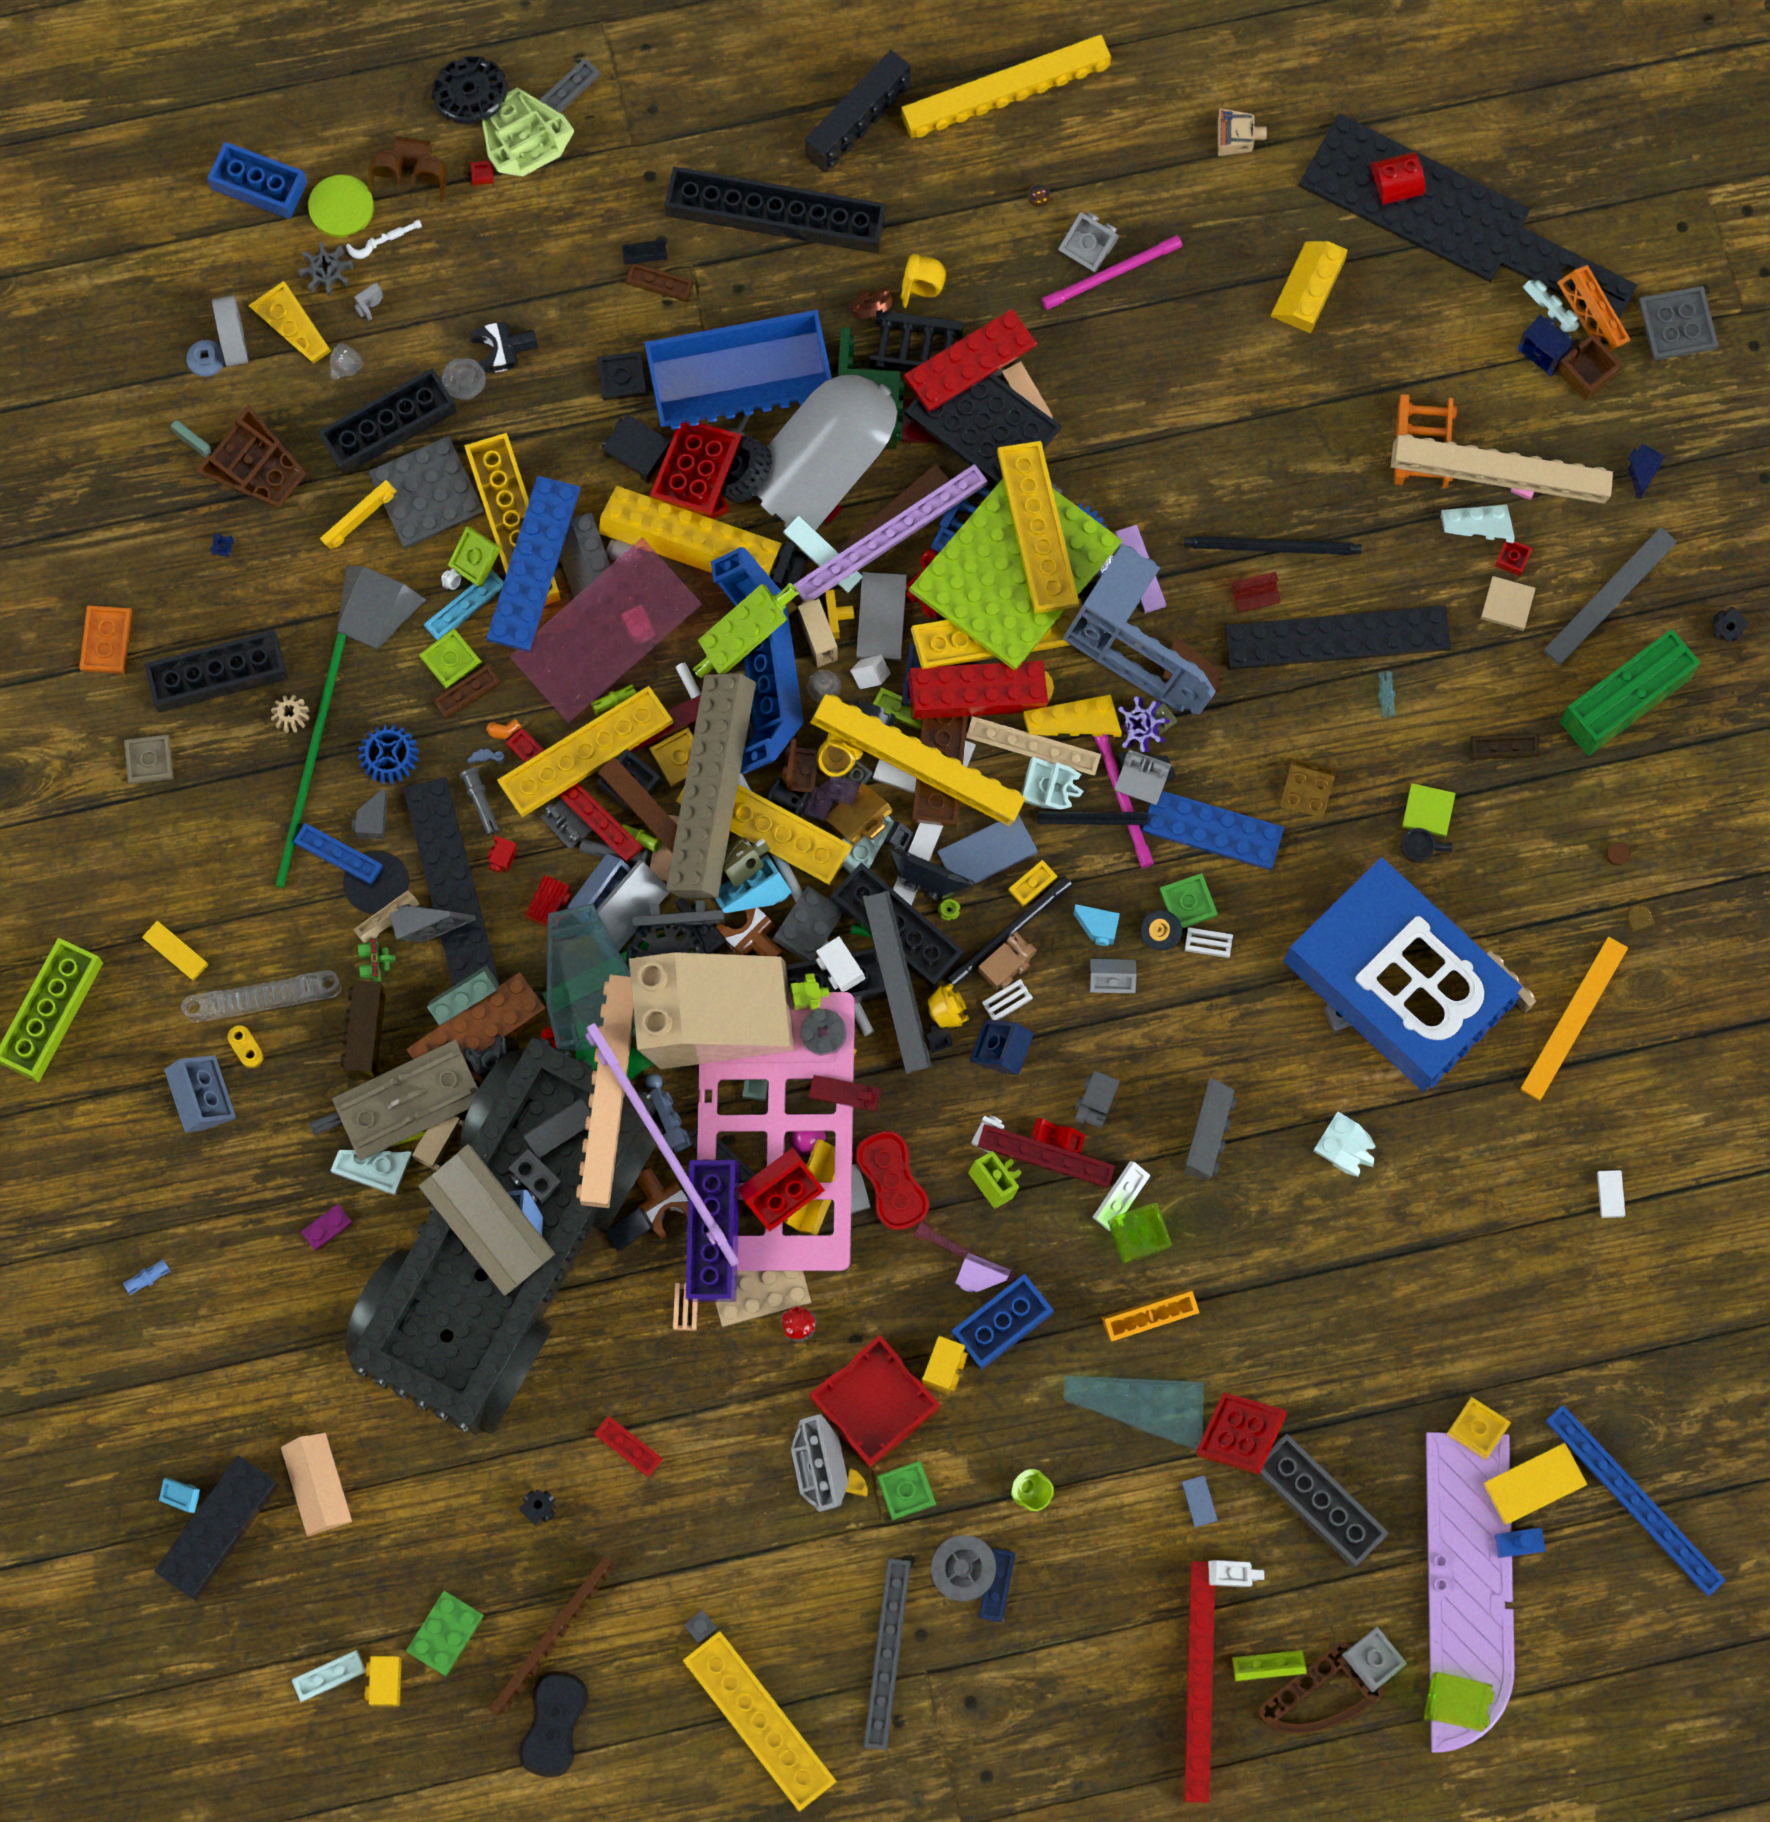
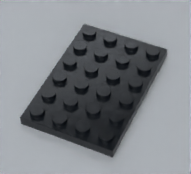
M994 374L989 375L929 413L917 397L904 412L905 416L971 466L975 464L980 472L996 485L1003 479L997 454L998 447L1041 441L1044 451L1062 429L1060 424Z

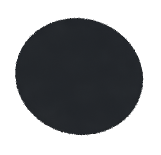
M383 851L364 853V855L383 865L372 886L345 872V894L354 907L365 913H377L408 890L409 878L405 866L397 857Z

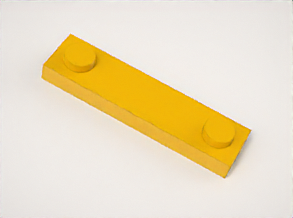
M385 480L320 539L330 549L340 546L350 532L383 503H388L394 497V493L397 490Z

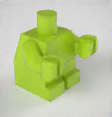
M814 973L805 974V982L791 983L790 994L793 1011L808 1008L815 1010L820 1007L821 997L829 996L828 987L819 988V984L815 981Z

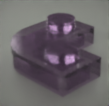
M830 777V781L825 782L819 788L815 786L803 814L809 818L825 821L833 801L853 805L861 785L856 781Z

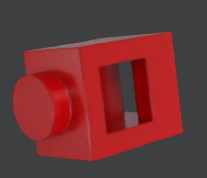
M495 835L494 842L496 846H492L489 851L488 859H490V865L488 869L499 874L501 872L508 873L518 850L517 845Z

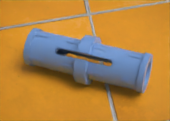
M164 1259L147 1269L143 1268L139 1274L123 1282V1285L129 1295H132L147 1285L151 1286L153 1281L171 1271Z

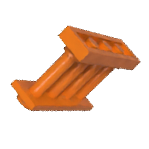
M1401 394L1398 401L1396 438L1398 435L1401 436L1403 434L1445 437V442H1451L1452 419H1456L1457 406H1453V398L1448 399L1446 408L1413 405V403H1409V395ZM1412 414L1446 416L1445 428L1412 426V423H1408V416H1412ZM1396 468L1394 473V485H1403L1404 479L1409 478V476L1443 478L1442 488H1447L1449 481H1453V478Z

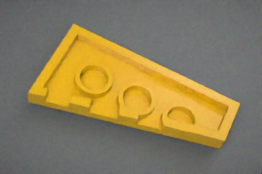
M284 281L248 305L312 363H316L331 352Z
M1111 695L1024 711L1023 714L1029 735L1058 736L1059 733L1070 734V736L1092 734V736L1102 737V734L1113 735V737H1121L1122 734Z

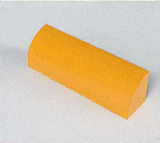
M1186 1289L1101 1318L1107 1335L1112 1342L1198 1314L1199 1310L1193 1291Z

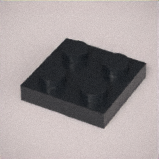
M641 351L597 357L603 401L646 395Z

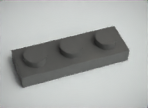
M584 58L539 101L561 113L601 76L600 71Z

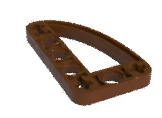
M1340 1642L1306 1668V1674H1299L1263 1703L1259 1708V1717L1267 1726L1279 1732L1289 1734L1317 1732L1343 1723L1366 1710L1383 1696L1384 1688L1382 1685L1376 1691L1377 1697L1374 1695L1369 1696L1367 1694L1369 1688L1366 1684L1362 1687L1358 1684L1363 1682V1680L1352 1676V1667L1344 1657L1338 1659L1336 1663L1339 1666H1335L1333 1660L1327 1656L1331 1654L1332 1658L1339 1653L1338 1647L1341 1649L1346 1648L1347 1650L1352 1647L1348 1643ZM1322 1661L1328 1662L1331 1666V1671L1327 1675H1323L1318 1671V1664ZM1340 1669L1364 1697L1362 1701L1349 1709L1317 1722L1290 1724L1278 1720ZM1308 1676L1312 1679L1313 1685L1310 1689L1305 1690L1300 1686L1299 1681L1301 1677ZM1284 1691H1291L1294 1694L1295 1699L1292 1704H1285L1282 1701L1281 1695ZM1276 1698L1279 1705L1285 1710L1281 1712L1280 1708H1278L1273 1713L1275 1716L1273 1719L1270 1716L1266 1718L1264 1716L1266 1712L1264 1708L1267 1706L1270 1709L1276 1705L1273 1702V1699Z

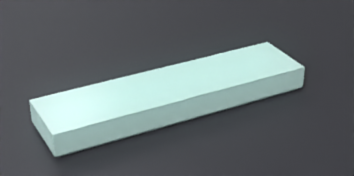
M797 516L783 531L819 567L839 555L800 516ZM856 571L838 583V585L848 593L863 576Z

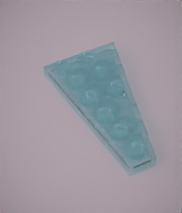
M1064 1376L1063 1400L1101 1413L1106 1417L1114 1418L1158 1437L1166 1438L1179 1445L1192 1448L1195 1451L1197 1450L1203 1431L1204 1382Z

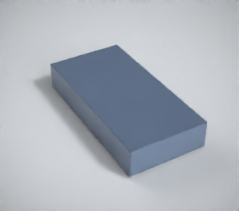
M1205 1476L1182 1481L1194 1527L1217 1522V1516Z

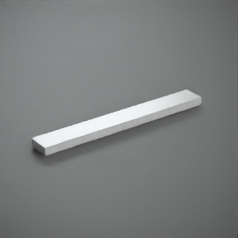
M965 741L963 765L965 767L968 766L976 744ZM920 823L908 852L930 861L943 826ZM898 876L893 890L912 905L917 890L912 892L905 889Z

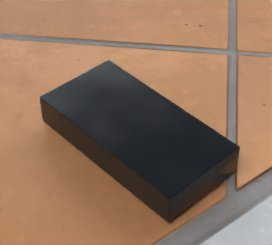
M665 240L622 245L624 265L667 260Z
M642 1207L628 1215L606 1231L616 1251H621L654 1226Z

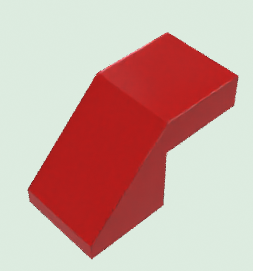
M1036 1118L1030 1139L1080 1154L1085 1134L1072 1127L1057 1126L1043 1118Z

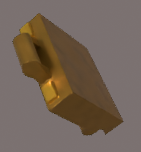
M862 783L828 813L824 820L837 834L854 846L863 837L873 840L886 828L882 820L891 814L893 810L888 802L866 784Z

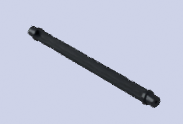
M1208 536L1184 538V547H1193V549L1275 551L1349 556L1361 554L1362 545L1353 544V542Z

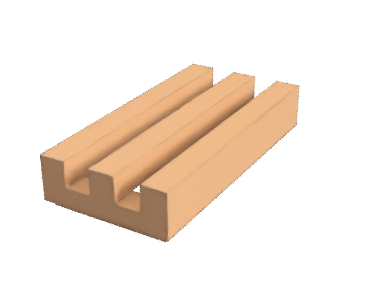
M675 1283L673 1330L697 1331L698 1302H693L692 1326L687 1325L688 1300L686 1299V1283ZM680 1289H684L683 1325H678Z

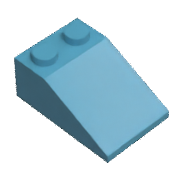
M768 855L760 859L764 866L735 888L730 879L720 885L718 898L715 899L724 913L771 906L777 902L784 901L792 893Z

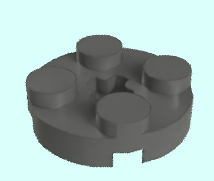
M816 1009L804 1019L801 1025L800 1037L806 1048L816 1055L833 1054L840 1050L846 1041V1026L843 1019L836 1012L828 1009ZM828 1027L827 1032L829 1035L827 1037L822 1036V1038L818 1037L820 1034L818 1030Z

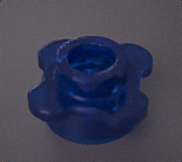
M215 534L210 552L214 555L230 556L234 538L232 536L224 537L220 534Z

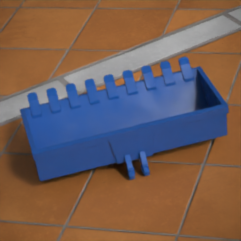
M818 310L644 342L661 427L671 425L672 429L681 428L680 423L689 422L690 426L699 424V420L706 418L708 422L717 421V416L726 415L727 419L735 418V413L743 411L744 415L754 414V409L762 408L763 412L771 411V406L780 405L783 409L790 407V403L796 401L799 402V405H802L813 391L825 381L832 379Z

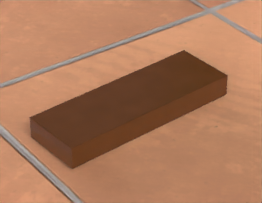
M637 263L631 264L625 281L627 285L687 303L694 286V280Z
M487 664L434 698L433 702L442 716L447 719L499 686L501 681L490 665Z

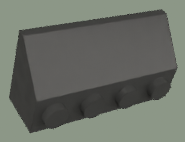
M592 512L571 519L560 554V561L578 613L581 614L621 601L619 589Z
M1212 1078L1209 1079L1183 1173L1210 1181L1212 1175H1217L1220 1164L1216 1162L1217 1154L1223 1153L1226 1142L1222 1140L1223 1132L1228 1133L1232 1120L1227 1117L1229 1110L1234 1111L1237 1098L1233 1097L1234 1089Z

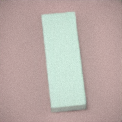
M355 1650L292 1679L300 1701L303 1702L366 1673V1669L358 1650Z

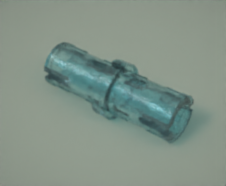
M1384 671L1378 673L1380 684L1378 697L1381 699L1382 718H1388L1387 709H1389L1390 718L1396 716L1394 704L1396 691H1393V672L1386 671V681Z

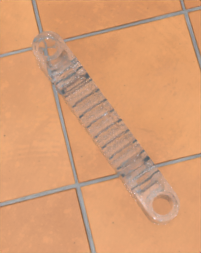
M325 970L299 975L288 980L281 979L278 982L271 981L270 983L254 984L251 987L244 986L234 990L227 989L225 991H212L191 995L183 1000L181 1009L189 1021L203 1022L331 998L340 993L342 984L335 972ZM334 980V985L331 988H324L325 981ZM192 1005H200L196 1013H189Z

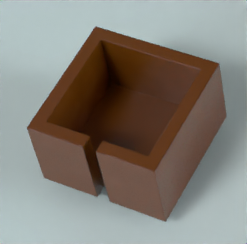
M1592 334L1578 345L1577 350L1573 349L1560 360L1557 371L1587 401L1619 374L1622 364Z

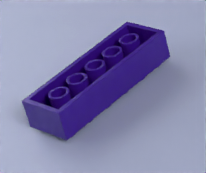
M689 1160V1180L738 1258L739 1191L737 1188H739L740 1164L735 1160ZM688 1196L686 1299L690 1302H736L737 1264L731 1267L717 1243L712 1245L706 1235L709 1230Z

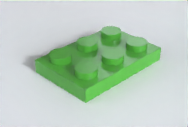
M443 1591L406 1652L447 1677L484 1615L446 1591Z

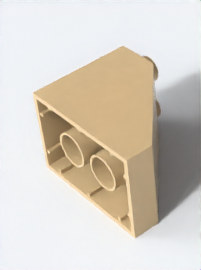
M667 953L629 959L637 1050L658 1068L666 1069L795 1051L786 962L781 957Z

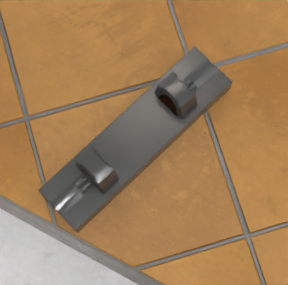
M697 900L695 901L696 912L660 915L659 904H650L651 916L633 917L634 930H639L642 926L684 924L690 926L725 923L724 912L722 910L706 911L705 901Z

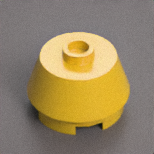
M952 983L946 986L941 985L928 998L929 1014L932 1020L936 1021L941 1028L962 1026V1023L969 1020V1016H964L963 1013L966 1005L960 993L952 991V988H954Z

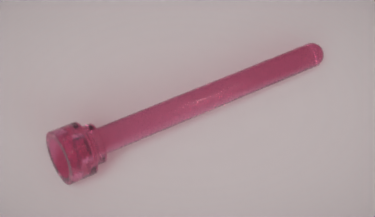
M921 1221L914 1234V1237L920 1241L923 1239L927 1241L929 1239L963 1258H966L968 1253L983 1258L933 1232V1229L929 1227L930 1224ZM1010 1272L1007 1281L1015 1282L1016 1275Z

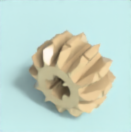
M284 695V702L281 703L279 700H276L277 707L271 708V712L275 714L271 719L273 722H277V729L283 728L284 732L288 733L290 728H292L293 732L296 733V727L304 728L305 724L303 721L309 720V716L306 714L309 709L308 706H304L305 702L303 699L297 701L296 696L293 695L288 700L287 696ZM292 711H293L294 715L291 716V717H290V715H288V717H287L286 714H287L288 712H291V714H292Z

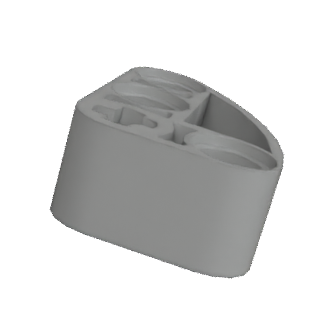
M234 295L212 299L226 366L230 367L248 363L240 313Z

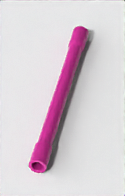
M1178 235L1173 236L1155 247L1063 290H1058L1041 298L1042 304L1046 310L1053 308L1088 289L1161 255H1166L1181 248L1182 242Z
M1102 734V737L1094 736L1115 789L1120 772L1108 741V735ZM1115 791L1122 812H1134L1129 796ZM1127 825L1141 868L1152 866L1154 861L1148 845L1145 843L1140 826Z

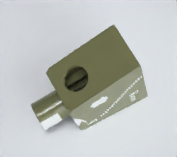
M742 838L727 846L723 870L735 888L764 866L759 856L770 849L763 838L753 845L749 843L747 838Z

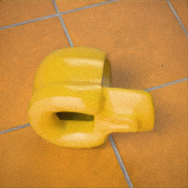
M911 254L909 256L902 282L901 298L904 308L907 307L910 294L923 297H936L940 294L946 278L945 268L940 261L918 254Z
M828 733L827 739L818 749L817 765L827 776L833 778L841 777L853 768L856 760L862 757L863 750Z

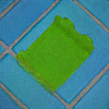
M1441 1672L1432 1673L1424 1720L1462 1727L1478 1733L1484 1732V1728L1487 1729L1490 1722V1715L1487 1712L1489 1705H1492L1494 1700L1493 1685Z

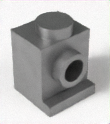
M1327 1003L1328 1006L1325 1007L1324 1013L1334 1035L1341 1033V1030L1348 1027L1354 1028L1350 1022L1345 1020V1017H1338L1336 1015L1337 1010Z

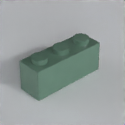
M486 965L430 1000L427 1008L440 1026L495 992L499 983Z

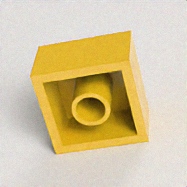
M938 1336L922 1384L926 1388L947 1396L950 1390L955 1392L960 1376L957 1374L958 1368L963 1370L968 1353L964 1352L965 1345Z

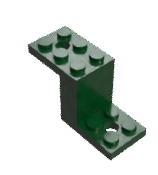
M841 327L838 376L859 375L875 382L879 386L883 384L890 389V395L897 409L895 427L888 441V449H897V442H901L904 379H900V371L853 369L854 335H850V327Z

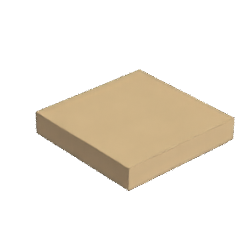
M1493 576L1481 619L1524 631L1536 588Z

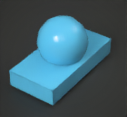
M164 1478L159 1501L184 1511L195 1513L200 1489L191 1484H184L171 1478Z

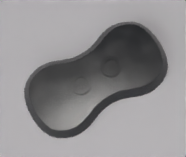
M559 1671L544 1674L534 1687V1718L529 1731L520 1744L519 1758L523 1767L535 1775L558 1777L563 1775L572 1765L574 1759V1727L588 1702L586 1685L577 1676Z

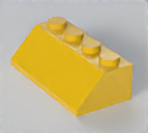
M1306 241L1271 317L1311 334L1345 262L1348 250L1328 241Z

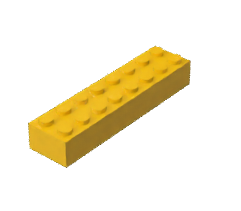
M504 433L465 445V450L495 543L501 547L499 555L507 574L529 499L508 435ZM554 577L545 605L561 600Z
M616 486L600 518L599 534L712 573L711 561L739 547H744L769 577L773 567H776L779 562L777 556L780 547H782L780 542Z

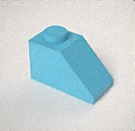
M1075 904L1074 916L1089 938L1100 946L1114 944L1120 914Z

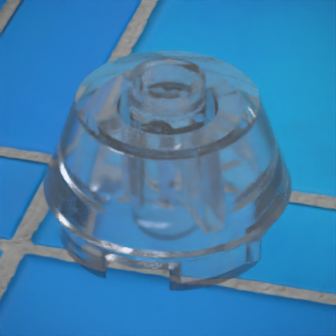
M471 358L452 360L442 374V383L452 397L464 401L476 397L482 391L486 382L483 368Z

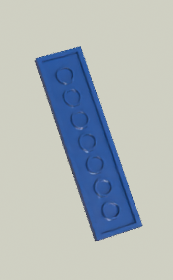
M537 476L488 631L487 641L527 652L531 651L581 490L579 486Z

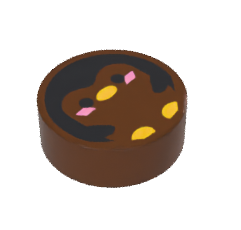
M1035 184L1029 189L1028 199L1034 206H1044L1050 199V191L1044 184Z

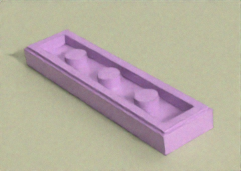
M1137 525L1116 531V536L1123 540L1121 545L1130 546L1144 558H1149ZM1156 576L1140 599L1144 613L1166 607V602Z

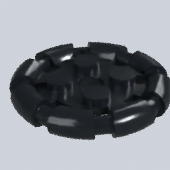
M466 56L462 60H453L439 71L440 75L438 78L434 79L431 91L432 99L435 100L434 106L441 116L447 120L452 119L457 124L471 125L476 124L475 121L489 119L501 109L500 104L505 102L507 98L508 82L504 79L505 73L492 60L486 61L484 57ZM467 86L475 87L471 92L464 91ZM490 95L495 97L493 101L490 100ZM480 108V111L472 113L471 109Z
M684 924L642 926L634 934L636 937L632 944L629 943L626 953V965H629L630 968L629 959L664 953H689L688 949L694 947L696 953H708H705L703 938L692 926L691 928ZM664 930L666 937L657 939L656 932ZM678 932L685 935L683 942L675 938ZM643 941L650 944L646 952L640 949Z

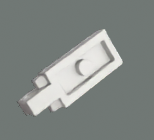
M1209 1561L1210 1585L1249 1587L1252 1586V1581L1264 1580V1570H1252L1250 1562Z

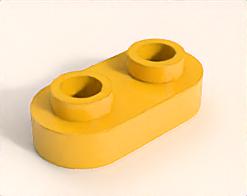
M240 1025L233 1027L228 1033L230 1045L245 1067H258L263 1061V1053L246 1027ZM238 1033L243 1034V1037L240 1040L235 1039V1036ZM249 1052H254L253 1058H247Z

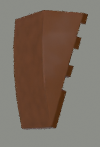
M250 404L235 420V426L211 456L208 454L195 470L200 475L277 508L283 505L306 475L296 460L281 445L277 437L267 428L264 421L254 412Z

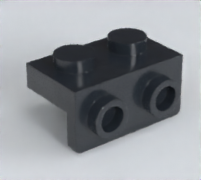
M786 541L785 547H780L777 556L779 560L778 566L773 567L770 578L781 591L789 583L795 584L800 580L808 559L806 554L796 551L795 543Z

